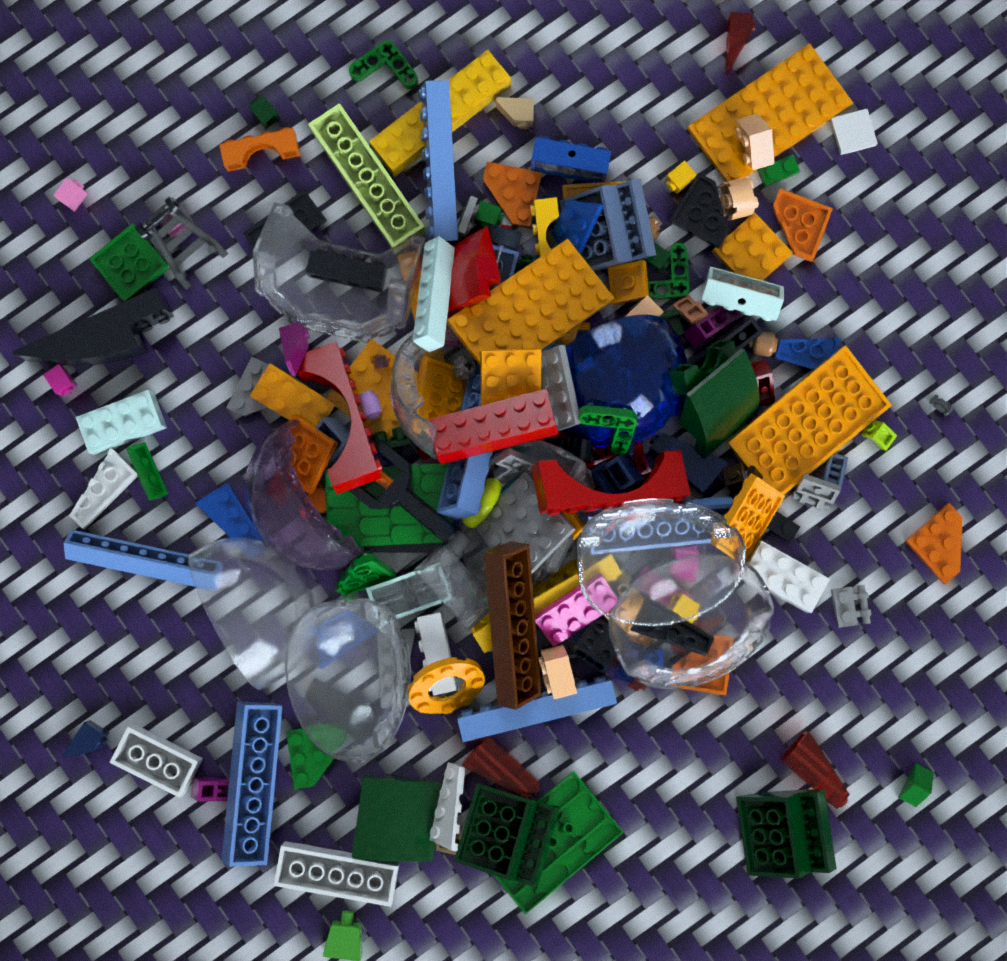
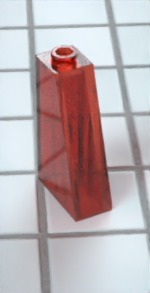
M804 730L779 760L812 789H825L826 801L836 809L841 808L847 803L850 794L813 736Z
M491 735L484 737L462 762V766L526 798L530 795L534 796L540 790V780Z

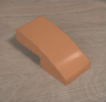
M689 294L673 304L674 310H679L680 316L691 325L708 316V312L698 301L695 302Z

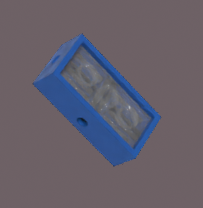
M546 136L536 137L531 170L584 182L601 183L606 180L611 151H607L604 147L591 148L583 143L578 145L570 144L566 140L554 141Z

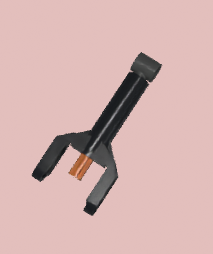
M380 439L376 444L379 452L399 467L403 473H399L392 480L383 471H380L382 478L376 480V482L386 489L380 497V501L362 486L348 491L370 509L400 506L442 542H448L446 546L460 556L472 542V539L461 530L457 531V527L441 514L436 513L437 511L413 492L411 463Z

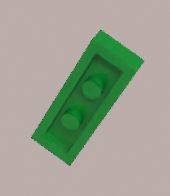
M146 442L126 448L148 500L151 501L168 495Z

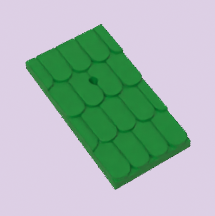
M448 463L411 465L413 492L437 511ZM397 466L382 467L383 470H381L392 480L399 473H403ZM327 470L324 471L327 548L444 543L400 506L370 509L350 491L336 494L331 485ZM376 481L362 485L364 489L379 501L382 494L386 491ZM442 515L453 524L452 518Z
M574 771L537 800L538 802L560 808L538 887L494 876L524 914L530 912L624 833Z

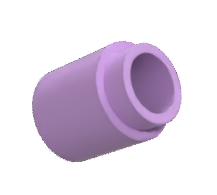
M374 390L359 394L362 403L360 406L364 410L366 418L369 417V420L379 418L383 410Z

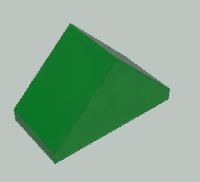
M915 763L898 798L917 807L932 793L934 773Z

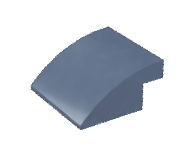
M631 179L617 185H602L559 201L561 210L565 200L602 203L604 205L581 254L593 271L656 255L641 179Z

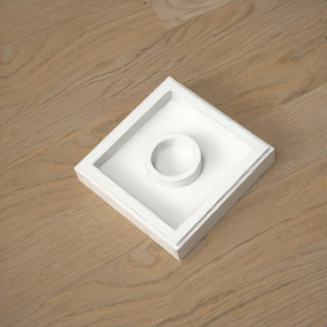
M868 109L830 119L840 155L874 147L878 144Z

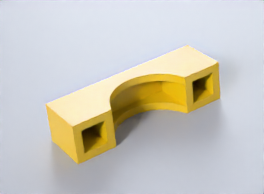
M557 197L537 199L533 201V205H530L531 217L535 216L536 223L532 224L533 236H537L538 241L535 244V254L539 255V258L552 250L546 241V230L550 223L559 217Z

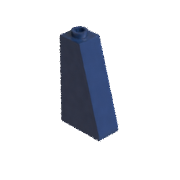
M662 433L660 436L656 434L649 442L651 446L648 449L656 456L664 451L681 450L688 483L699 493H703L728 464L725 460L712 454L704 458L694 449V446L666 433Z

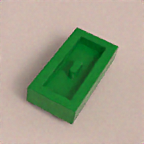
M794 154L757 170L764 187L801 172Z

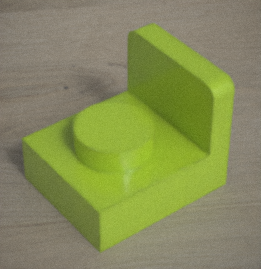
M876 420L865 427L861 434L863 437L870 438L881 450L887 451L897 437L884 422Z

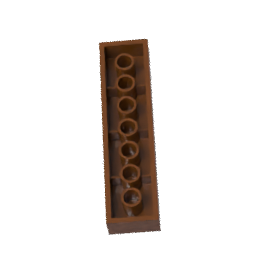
M509 541L484 552L497 705L517 710L541 696L530 548L529 544Z

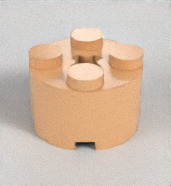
M740 178L719 185L718 190H721L719 199L721 200L724 216L729 217L727 218L728 221L750 216L754 213L755 208H758V199L756 196L754 197L753 182L750 178Z

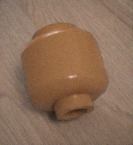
M763 331L750 342L749 348H753L754 355L770 357L773 353H776L778 338H775L773 332Z

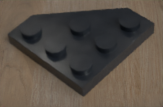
M698 173L670 218V223L719 249L729 233L723 207L719 199L716 182Z

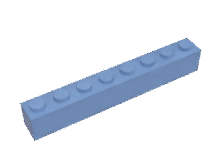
M71 530L64 541L65 559L213 591L217 590L222 579V562L76 530Z

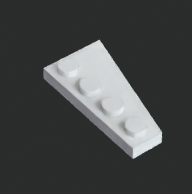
M110 447L106 458L99 465L97 473L90 480L86 491L81 495L69 515L82 529H86L138 477L136 471L113 448Z

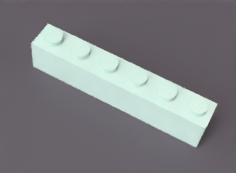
M440 236L427 241L424 246L413 342L428 352L444 346L455 247Z

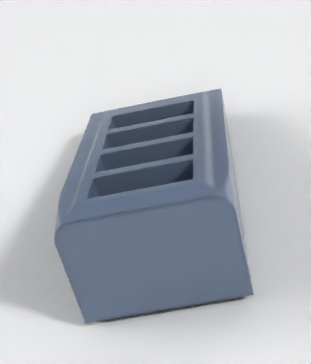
M836 453L830 456L826 461L821 479L839 485L842 488L848 457ZM832 461H836L842 464L841 466L833 464ZM830 468L838 470L839 473L831 471ZM828 476L837 478V480L830 479Z

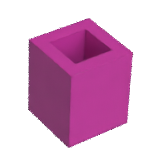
M60 364L43 374L55 394L60 396L71 394L74 388L78 386L66 367Z

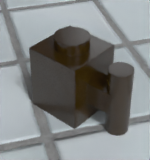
M742 463L723 468L725 485L732 493L741 491L743 482L749 477L750 473L763 479V475L755 466H750L747 470Z

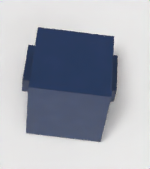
M627 453L618 455L611 461L605 460L590 471L603 492L608 494L629 492L628 489L644 479L630 457L627 456Z

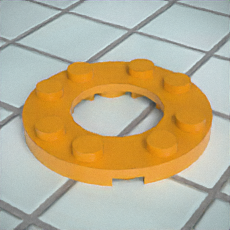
M457 657L442 659L427 665L413 676L414 681L411 685L408 684L407 696L411 706L420 713L450 714L462 706L471 704L472 700L483 689L485 676L481 666L472 659L466 658L465 661L457 660ZM456 676L465 680L461 686L462 689L460 691L457 690L456 694L452 696L445 695V698H441L440 696H430L428 694L430 687L440 679Z

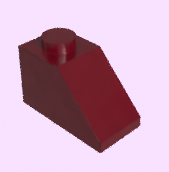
M765 359L751 363L759 388V407L774 403L775 394L772 370Z

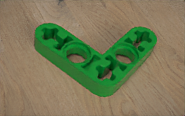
M389 40L383 41L349 67L350 77L356 82L364 80L387 64L404 88L408 90L414 89L418 84L416 72L396 45ZM384 48H391V53L393 55L392 59L390 54L388 52H385ZM370 57L378 59L375 65H369L367 61ZM396 61L404 63L401 69H395L393 65ZM357 68V70H360L361 74L358 75L357 73H355L354 69ZM405 72L407 73L409 78L413 77L412 83L406 80V76L404 75Z
M675 243L669 250L671 254L669 257L671 261V280L648 281L649 290L651 286H654V296H651V292H649V297L652 300L681 299L688 294L690 289L688 254L684 244ZM676 248H679L683 253L680 254V261L674 263L673 261H677V253L673 252ZM676 266H682L684 268V274H675L674 268ZM663 285L666 287L667 293L660 295L657 293L656 288ZM670 285H672V289L678 288L679 285L685 288L682 294H680L679 290H673V295H670Z
M586 405L579 409V421L582 424L614 428L610 441L613 454L622 455L627 453L637 425V416L633 410ZM604 416H612V418H610V419H605V418H603V417H604ZM621 431L628 432L627 434H619Z

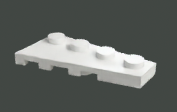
M448 762L429 840L449 850L457 851L458 844H455L456 834H459L460 825H457L458 813H461L462 807L459 795L463 794L465 767Z

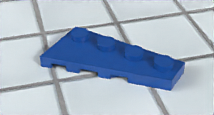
M229 483L224 484L195 503L251 558L269 548Z

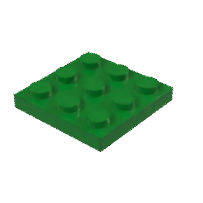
M133 223L89 258L124 302L134 298L170 268L150 242L140 236Z

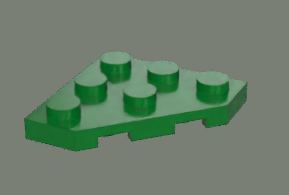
M363 554L360 558L354 559L336 582V591L343 596H348L397 578L396 571L373 554Z
M329 723L286 731L294 789L313 787L347 742V734L338 725Z

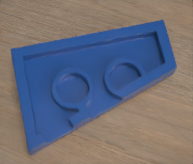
M841 338L779 340L774 359L815 370L837 352Z

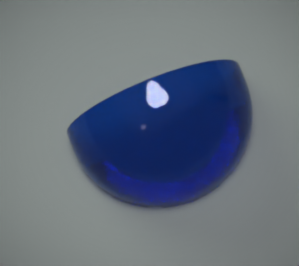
M633 315L615 319L587 331L565 346L578 409L586 405L633 410L637 416V425L630 444L643 440L662 429L665 423L672 416H675L685 399V396L681 394H674L669 372L680 364H688L687 357L672 325L662 317L655 315ZM604 416L603 418L610 419L612 416ZM581 423L560 431L568 438L587 439L593 441L592 446L607 447V445H610L615 428ZM621 431V432H619V434H627V433H628L627 431Z

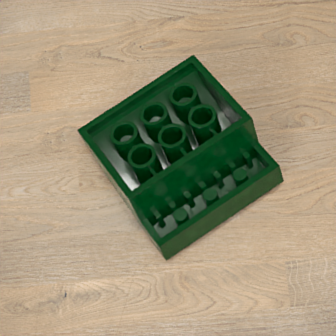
M741 348L686 394L680 425L696 439L694 449L704 458L708 457L758 414L759 388L753 367L744 349Z
M386 774L385 777L364 775L352 858L394 862L433 861L435 842L429 840L430 830L433 826L435 810L443 782Z
M477 783L454 862L506 880L518 881L538 887L560 808Z
M825 789L774 791L736 797L746 868L749 876L800 879L811 872L831 873L837 869Z

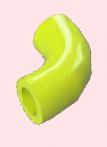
M495 478L485 480V490L482 493L481 508L478 515L462 519L467 527L476 528L491 512L502 491V483Z

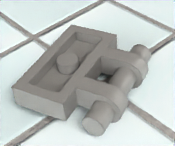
M803 474L796 491L792 494V498L802 504L814 505L815 508L820 510L821 508L829 510L831 504L834 503L839 495L841 486Z
M858 585V593L853 594L852 587L831 589L837 628L858 625L857 617H862L863 624L871 623L870 616L872 614L871 609L868 608L867 598L869 596L865 590V585ZM859 599L860 611L855 610L854 600Z

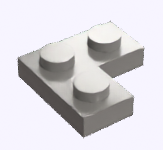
M510 448L505 449L494 457L496 465L500 466V468L493 471L494 478L509 483L525 471L530 470L536 464L535 458Z

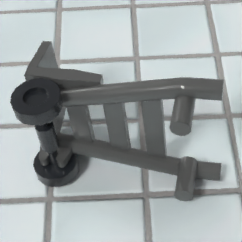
M169 196L165 199V204L144 221L143 224L138 223L135 229L146 241L150 240L161 252L176 279L187 290L192 285L186 279V272L180 271L178 268L181 263L205 243L210 245L207 249L209 253L217 251L224 258L228 255V252L219 242L195 225L193 219L174 197L171 198ZM167 214H170L173 218L157 231L154 225L157 226L166 218ZM179 223L183 224L186 228L165 245L162 238ZM192 233L199 236L196 241L173 259L170 254L172 250Z

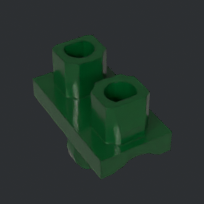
M402 427L393 428V438L387 440L385 431L374 433L375 446L381 439L395 451L402 453V447L399 446L410 444V439L404 434Z

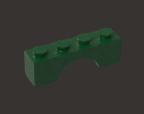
M718 340L707 347L706 358L700 369L697 365L680 364L669 371L674 394L686 396L688 392L736 353L734 341Z

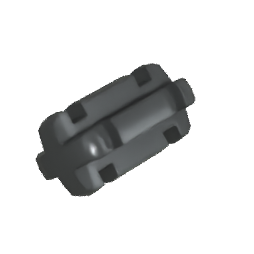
M934 395L929 403H933V406L938 411L944 412L943 415H949L953 407H949L945 400L938 398V395Z

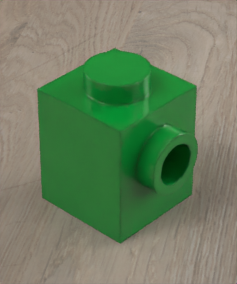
M480 200L477 213L474 216V223L480 225L482 229L489 225L501 226L504 218L502 208Z

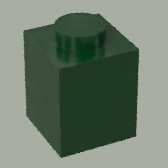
M263 95L251 102L249 109L265 130L280 119L278 112Z
M654 242L656 255L641 260L646 261V266L659 273L661 269L665 271L671 261L668 259L671 254Z

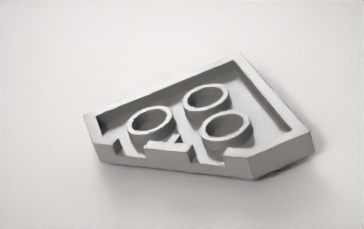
M251 357L226 408L242 416H248L257 411L268 409V407L250 397L251 392L268 364ZM294 377V378L297 379L298 381L304 383L302 380H300V379Z

